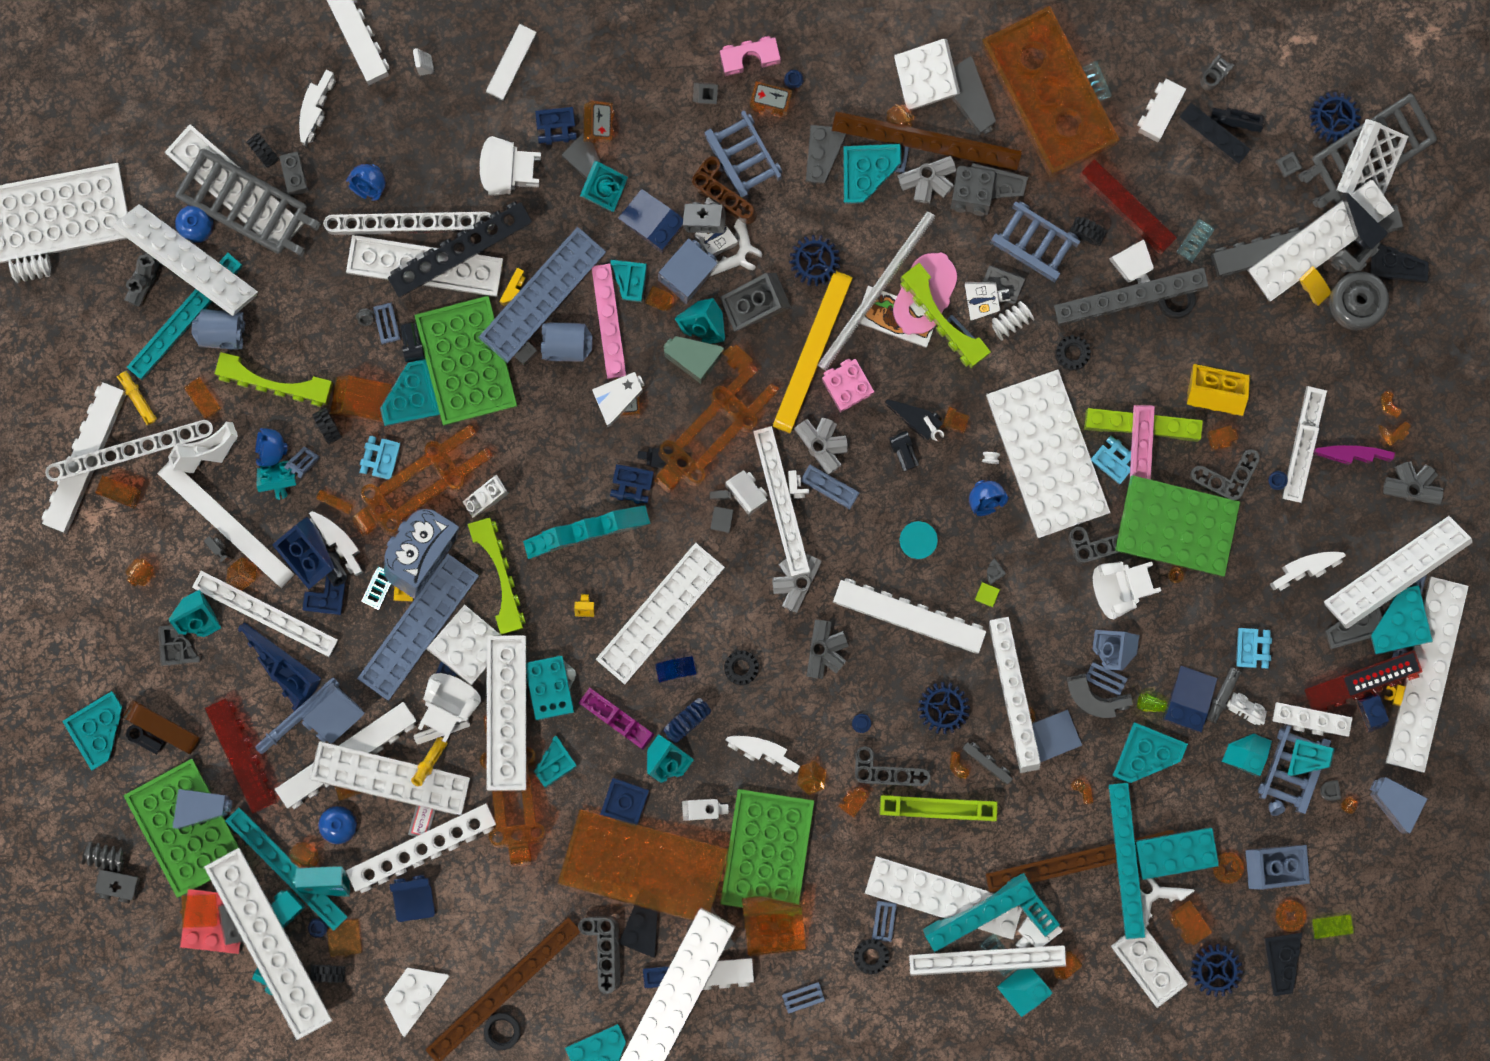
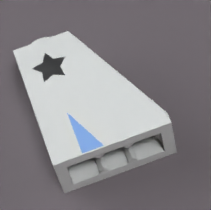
M635 372L592 389L607 427L612 426L643 392L641 387L645 385L641 376H636Z

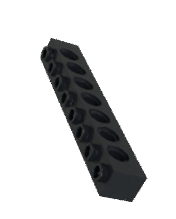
M512 202L506 206V211L501 213L499 210L491 214L490 220L486 222L481 220L473 225L474 229L470 231L465 229L456 234L458 238L453 241L450 239L440 243L441 247L434 251L431 248L424 252L423 258L419 260L414 258L407 262V267L403 269L398 267L390 272L391 276L387 278L399 298L405 296L532 224L533 221L522 202ZM507 215H513L515 218L514 223L510 226L504 222V218ZM491 224H496L498 227V232L495 235L488 233V227ZM473 234H480L481 242L479 244L471 242ZM457 243H462L465 247L464 252L461 254H457L454 250ZM442 252L448 255V260L445 263L438 261V255ZM424 262L431 264V270L427 273H424L421 269V265ZM408 271H412L415 275L412 282L405 280V274Z

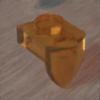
M652 286L645 301L646 304L664 312L669 311L675 304L671 293Z
M1405 421L1393 433H1390L1381 425L1378 427L1384 440L1392 446L1398 439L1402 441L1409 434L1407 430L1411 426Z
M1070 950L1065 953L1066 966L1053 967L1055 977L1060 980H1066L1082 967V963Z

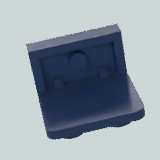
M424 875L414 876L413 881L406 882L405 878L395 879L394 884H389L390 892L393 893L396 920L398 922L429 918L435 915L430 878L425 879Z

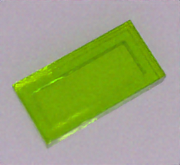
M1351 914L1311 920L1314 939L1354 934Z

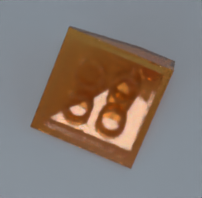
M763 896L742 898L748 956L806 950L802 905Z

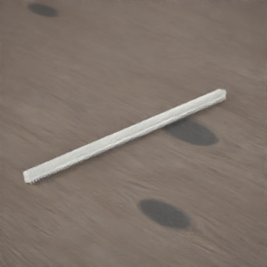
M926 212L923 219L918 223L919 225L911 233L890 265H888L886 271L878 279L873 289L819 362L818 366L827 371V366L829 367L830 363H832L831 361L835 359V355L839 354L838 351H840L841 347L843 348V343L849 340V335L851 336L852 332H854L853 330L857 328V324L861 323V318L865 317L866 313H868V308L871 309L870 307H872V303H875L876 297L879 298V293H881L882 289L886 288V283L888 284L889 280H891L890 278L894 277V272L898 271V266L902 265L903 261H905L904 259H906L905 257L909 255V251L913 250V245L919 242L920 235L922 236L923 232H925L924 230L928 229V224L931 225L934 214Z

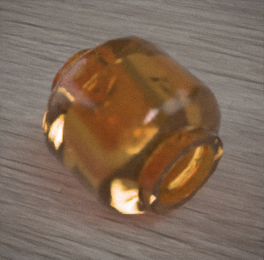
M896 104L887 111V122L908 127L913 126L911 122L914 120V115L904 104Z
M143 558L140 560L134 559L125 570L128 576L126 580L134 587L137 584L145 586L154 575L152 570L154 567Z
M306 842L296 843L289 854L291 856V863L299 868H315L319 862V858H317L318 850Z

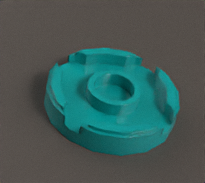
M916 521L904 527L900 534L899 542L905 555L919 560L927 558L934 552L938 539L937 533L932 526L926 522Z

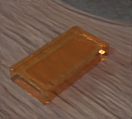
M200 377L183 387L205 419L221 409Z

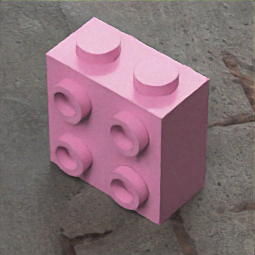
M849 358L840 364V368L836 370L831 368L823 373L825 376L822 377V381L840 413L874 394V390L856 359L851 361Z

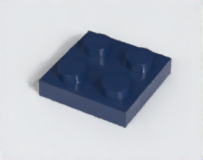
M612 778L600 815L637 827L649 790Z

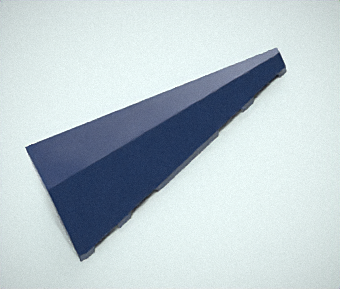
M243 623L239 625L238 631L245 634L249 640L247 643L249 647H254L259 655L257 659L273 682H278L283 690L281 694L284 698H289L293 704L292 710L298 709L315 693L321 678L248 624Z

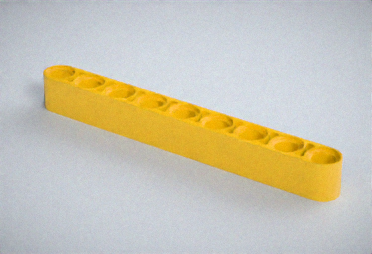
M838 271L833 273L773 423L774 428L791 434L853 277Z

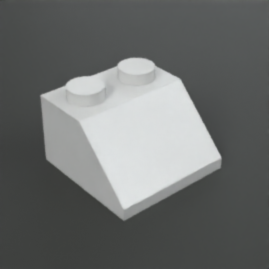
M743 470L725 483L727 489L750 516L767 503L766 497L768 495L762 487L757 488L754 484L756 480L750 472L746 474Z

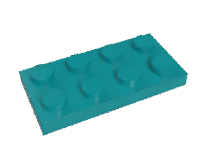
M1211 827L1135 841L1142 880L1219 866L1213 829Z

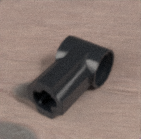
M417 323L401 325L405 362L425 359L423 346L419 339Z
M907 431L888 437L903 471L919 466Z
M327 551L334 566V569L327 574V577L333 586L338 587L344 584L348 578L340 565L339 554L335 551Z
M131 725L126 730V737L129 741L138 744L155 755L159 753L164 745V740L137 725ZM134 728L140 730V737L137 739L131 737V731Z

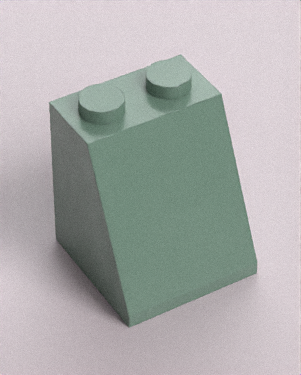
M677 336L673 340L670 338L664 345V356L700 384L724 355V348L721 346Z

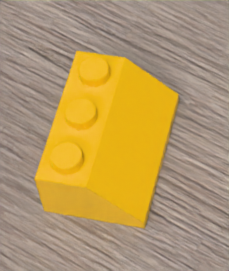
M1193 364L1187 393V405L1243 416L1249 396L1250 375Z

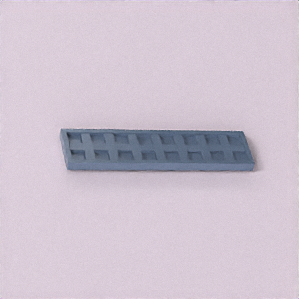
M577 227L478 338L508 363L603 257L606 251Z
M447 554L357 679L390 701L427 650V647L432 643L479 578V575Z

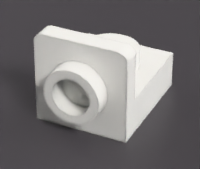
M796 470L788 471L790 496L794 495V499L805 498V495L809 494V489H797V487L801 486L800 475H796Z

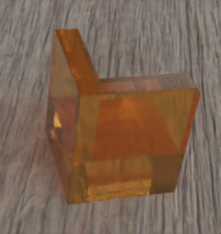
M949 407L942 427L964 434L969 416L956 412V409Z
M241 557L228 567L226 583L239 590L245 589L255 581L257 565Z
M816 761L800 766L797 785L808 795L823 790L826 770Z

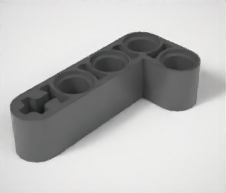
M1075 527L1068 535L1074 558L1078 563L1085 564L1120 553L1115 551V541L1118 538V534L1091 543L1086 530L1082 527ZM1075 531L1082 533L1083 538L1081 541L1074 540L1073 533ZM1098 544L1106 546L1107 551L1105 554L1098 552ZM1082 549L1086 550L1089 555L1085 560L1079 557V551Z
M861 747L856 752L854 775L859 783L921 787L930 782V774L925 769L873 766V751L869 747ZM867 750L870 758L867 761L861 760L859 758L860 751ZM861 769L867 770L869 773L868 779L861 780L858 777V772ZM880 770L888 773L886 781L878 779L877 774ZM904 771L907 774L905 782L898 781V772ZM910 771L914 772L913 776H918L922 772L923 776H926V780L920 783L918 779H912L913 783H910Z
M589 916L583 918L578 925L579 931L583 935H597L598 987L605 994L612 993L620 987L619 921L614 916ZM587 921H590L592 923V930H589L587 928ZM606 921L610 922L611 930L606 929ZM606 940L611 942V950L606 948ZM607 960L611 961L612 963L611 969L607 968L606 966Z

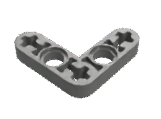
M1255 450L1245 451L1230 480L1203 466L1194 467L1190 472V478L1194 483L1221 497L1236 501L1242 496L1260 457ZM1253 454L1255 462L1252 461L1248 465V467L1252 468L1250 471L1247 467L1241 466V463L1245 465L1248 461L1246 455ZM1202 470L1203 476L1208 477V474L1212 476L1208 479L1207 484H1205L1204 481L1206 479L1202 477L1196 479L1194 472ZM1239 470H1244L1247 473V478L1243 481L1237 478ZM1214 478H1218L1221 481V487L1218 489L1211 486V480ZM1236 483L1243 484V487L1239 485L1236 489L1238 496L1234 495L1231 497V492L1228 490L1233 489Z

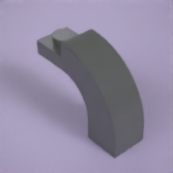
M1086 673L1067 678L1068 687L1075 703L1082 710L1093 716L1101 718L1116 717L1115 709L1122 711L1129 709L1133 705L1131 693L1114 698H1101L1095 695L1088 685Z

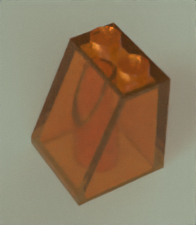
M350 375L336 377L330 415L381 423L383 418L380 407L389 394L392 384Z

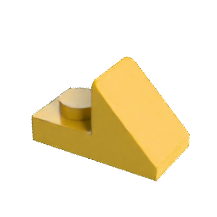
M516 269L500 299L501 305H508L520 291L517 288H521L526 280L523 270Z

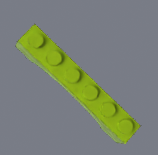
M919 262L901 276L900 285L906 292L909 291L913 295L912 300L914 303L925 310L924 315L930 322L934 321L937 325V332L942 337L945 336L948 339V345L954 352L957 351L960 354L961 362L966 367L969 366L972 369L989 356L991 351L979 337L974 339L961 333L943 317L935 305L930 292L929 281L931 276Z
M220 352L214 373L219 377V381L230 383V380L236 381L237 385L248 388L251 385L255 386V390L266 393L267 390L274 391V395L285 398V395L293 396L292 400L304 402L305 399L311 401V405L322 407V404L328 406L334 384L332 381L314 376L310 381L294 384L269 381L247 370L241 364L242 359L240 357Z
M1092 408L1086 410L1084 430L1132 433L1133 413ZM1154 415L1153 435L1198 442L1201 440L1203 420Z
M486 518L468 524L473 543H479L488 552L500 577L502 602L499 615L495 616L500 634L506 635L524 629L523 624H526L523 613H519L517 608L520 605L519 598L512 591V588L515 587L512 576L508 577L506 569H509L507 558H502L501 551L504 550L501 539L497 540L495 534L498 532L496 522H492L491 518Z
M881 795L879 815L997 821V802Z

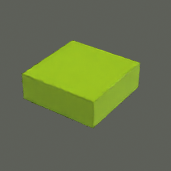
M982 582L975 601L993 607L1000 589Z

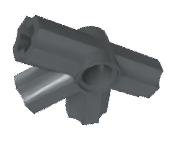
M147 252L145 255L138 257L133 276L127 280L126 284L129 291L124 300L138 307L141 306L148 289H151L156 279V271L160 265V262Z
M1412 462L1400 464L1395 467L1399 479L1385 478L1383 494L1405 498L1407 501H1420L1435 505L1441 504L1443 488L1429 486L1438 474L1432 467L1426 464L1417 474ZM1409 488H1415L1417 495H1412L1409 492Z
M815 619L806 677L823 679L825 665L834 673H837L846 662L843 657L836 653V651L849 647L845 635L841 631L829 636L831 622ZM816 644L824 646L823 654L817 655L814 653L813 648Z

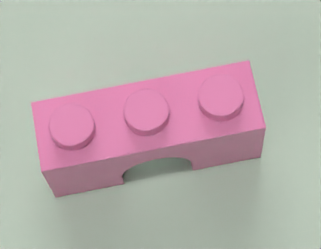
M768 36L754 43L752 41H745L741 43V46L734 47V45H728L723 47V50H720V58L725 76L742 73V61L749 55L756 56L760 60L762 68L780 64L776 39Z

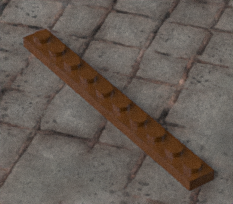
M837 111L835 112L831 130L1017 170L1022 152L1020 150Z
M1168 830L1152 835L1135 838L1134 840L1137 841L1159 836L1174 834V831ZM1115 843L987 873L985 877L989 893L1000 890L1008 881L1022 873L1026 875L1030 883L1117 863ZM1135 843L1136 858H1138L1137 848H1136V843Z
M569 917L564 920L426 1048L425 1051L433 1060L442 1061L572 941L580 933L575 923Z

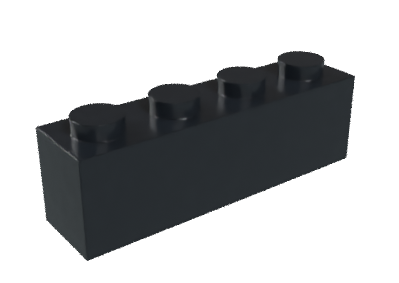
M1192 103L1189 104L1177 120V123L1235 168L1238 167L1251 150Z

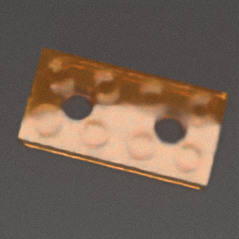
M1050 6L982 39L980 45L1049 178L1118 144L1120 139ZM1034 48L1043 54L1044 61L1040 68L1029 69L1022 64L1021 55L1025 49ZM1070 115L1078 121L1079 127L1075 135L1064 136L1057 131L1056 122L1059 116Z

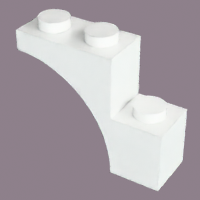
M225 422L215 434L204 440L188 444L176 443L168 456L172 469L174 471L194 473L201 460L222 463L228 455L231 446L237 440L238 435L233 422Z

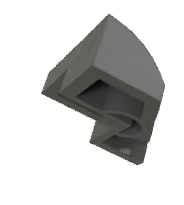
M587 130L562 154V157L586 180L594 161L600 162Z
M172 625L160 626L158 628L161 666L200 662L199 657L196 656L189 640L185 638L184 634H178Z

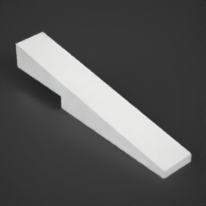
M1306 386L1287 473L1288 484L1284 488L1283 499L1302 502L1319 431L1318 427L1327 393L1326 390Z

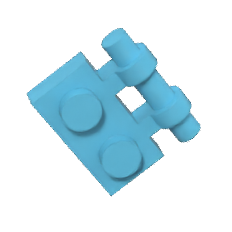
M369 436L368 443H365L364 446L366 450L363 459L360 461L361 469L359 473L367 475L368 468H374L372 476L391 481L401 443L381 439L379 446L375 445L377 438ZM373 451L378 452L376 462L371 461Z
M1110 436L1106 442L1111 445V448L1107 449L1102 445L1091 458V461L1120 485L1130 473V467L1127 463L1131 461V450L1129 451L1124 447L1119 439L1116 440ZM1117 450L1125 458L1121 460L1113 453Z
M1238 628L1236 667L1256 668L1258 660L1262 661V669H1269V661H1271L1270 644H1272V638H1270L1271 630H1263V637H1258V629ZM1257 643L1262 644V654H1257Z

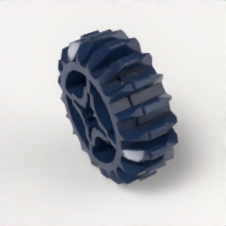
M1334 92L1332 97L1330 93H1326L1325 98L1320 96L1319 102L1315 101L1313 103L1316 108L1310 109L1313 115H1310L1309 119L1315 121L1310 126L1317 127L1313 132L1315 134L1321 133L1319 139L1326 136V142H1329L1332 138L1334 143L1338 138L1340 139L1353 131L1354 127L1360 126V123L1357 121L1361 119V116L1356 115L1360 109H1354V106L1357 104L1356 102L1352 104L1349 102L1351 96L1344 99V93H1341L1339 97L1337 92ZM1328 104H1336L1334 110H1322ZM1342 107L1347 110L1349 119L1348 116L1342 113ZM1337 111L1336 115L1339 119H1337V121L1333 124L1334 120L1332 116ZM1321 117L1328 122V128L1323 125ZM1336 125H1348L1343 131H1334Z
M812 235V241H809L807 236L804 237L805 244L799 240L798 245L800 248L793 246V250L797 253H790V257L795 258L789 261L790 265H795L791 268V272L798 271L795 274V278L802 276L801 283H804L805 279H807L808 286L811 285V281H815V287H818L819 280L825 285V278L830 281L832 278L830 274L836 273L833 268H840V265L835 263L841 261L840 257H835V255L839 254V250L832 251L835 244L833 243L828 246L830 239L827 238L825 242H822L823 236L821 235L818 241L815 240V235ZM813 246L820 247V248H819L816 252H814V253H810V252H808V251H807V252L804 251L805 249H807V248H809V247H813ZM824 251H827L830 256V266L822 260ZM800 255L808 262L805 271L799 263ZM819 255V264L816 263V265H812L811 267V258L817 257ZM814 269L826 271L820 275H810Z
M942 682L940 689L937 684H934L935 690L932 691L928 687L927 691L930 694L922 693V697L926 698V700H919L918 702L924 705V707L918 708V711H924V714H921L919 718L926 717L927 720L923 722V725L930 723L931 725L928 728L930 731L935 726L937 727L935 730L937 734L940 732V728L943 729V734H947V728H949L951 733H954V725L957 729H960L961 726L958 722L966 723L962 716H969V713L964 712V709H970V706H964V703L969 700L968 698L962 700L961 696L965 692L962 691L958 694V686L951 690L952 683H949L948 688H945V683ZM945 692L942 702L930 701L935 694ZM950 695L957 699L960 710L950 705ZM947 699L946 704L950 710L945 711L942 715L941 710L936 706H942ZM928 707L938 712L937 722L930 717ZM947 714L958 715L952 723L943 724Z
M701 698L695 700L664 728L666 736L674 743L680 741L711 713L709 705Z
M1219 944L1215 945V950H1213L1212 945H1208L1209 952L1201 948L1203 955L1201 956L1199 953H1196L1195 956L1199 960L1191 961L1193 964H1197L1196 968H1190V971H1196V974L1191 975V978H1198L1194 985L1202 984L1199 991L1202 992L1207 988L1206 995L1208 996L1211 994V991H1213L1214 997L1218 996V991H1220L1221 996H1225V989L1228 993H1232L1230 986L1232 985L1234 988H1237L1238 985L1234 981L1242 980L1240 977H1236L1237 973L1243 974L1242 970H1237V967L1242 966V963H1235L1239 956L1231 957L1234 953L1232 949L1226 953L1227 946H1223L1220 951ZM1215 954L1224 956L1217 963H1212L1207 959ZM1228 961L1232 968L1230 977L1225 973V966ZM1203 964L1208 968V975L1205 981L1201 973ZM1211 966L1220 967L1221 969L1219 970H1221L1220 973L1222 975H1213L1212 972L1214 971H1212L1213 968ZM1216 978H1221L1226 982L1218 987L1209 985Z

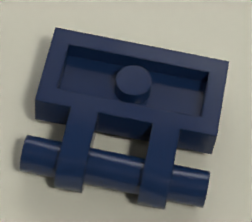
M573 107L535 111L537 131L545 130V136H538L539 144L546 143V145H549L552 142L563 141V143H567L569 140H577L576 132L568 133V128L575 127ZM562 128V134L551 135L552 129Z
M616 464L612 483L620 486L619 490L611 489L610 497H615L620 501H623V499L634 501L636 504H648L649 496L642 495V490L650 491L654 471ZM625 487L637 488L636 494L625 492Z

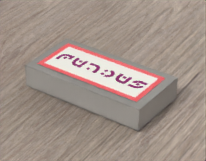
M416 805L408 835L417 837L429 831L435 810Z

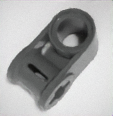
M1220 53L1200 80L1201 87L1206 91L1213 90L1234 66L1233 63L1229 64L1224 60ZM1206 77H1212L1214 83H1208Z

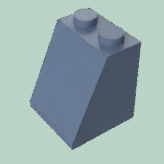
M689 238L658 272V281L685 304L689 303L717 268L718 264L714 255L710 252L706 254L696 240L691 241Z
M331 682L305 710L301 718L304 720L302 724L309 730L313 728L318 733L316 736L325 743L327 741L332 744L365 713L360 706Z
M1386 777L1374 780L1370 787L1372 791L1370 796L1399 832L1403 834L1411 833L1427 798Z
M178 789L173 828L184 829L227 816L228 812L232 810L233 801L230 800V796Z

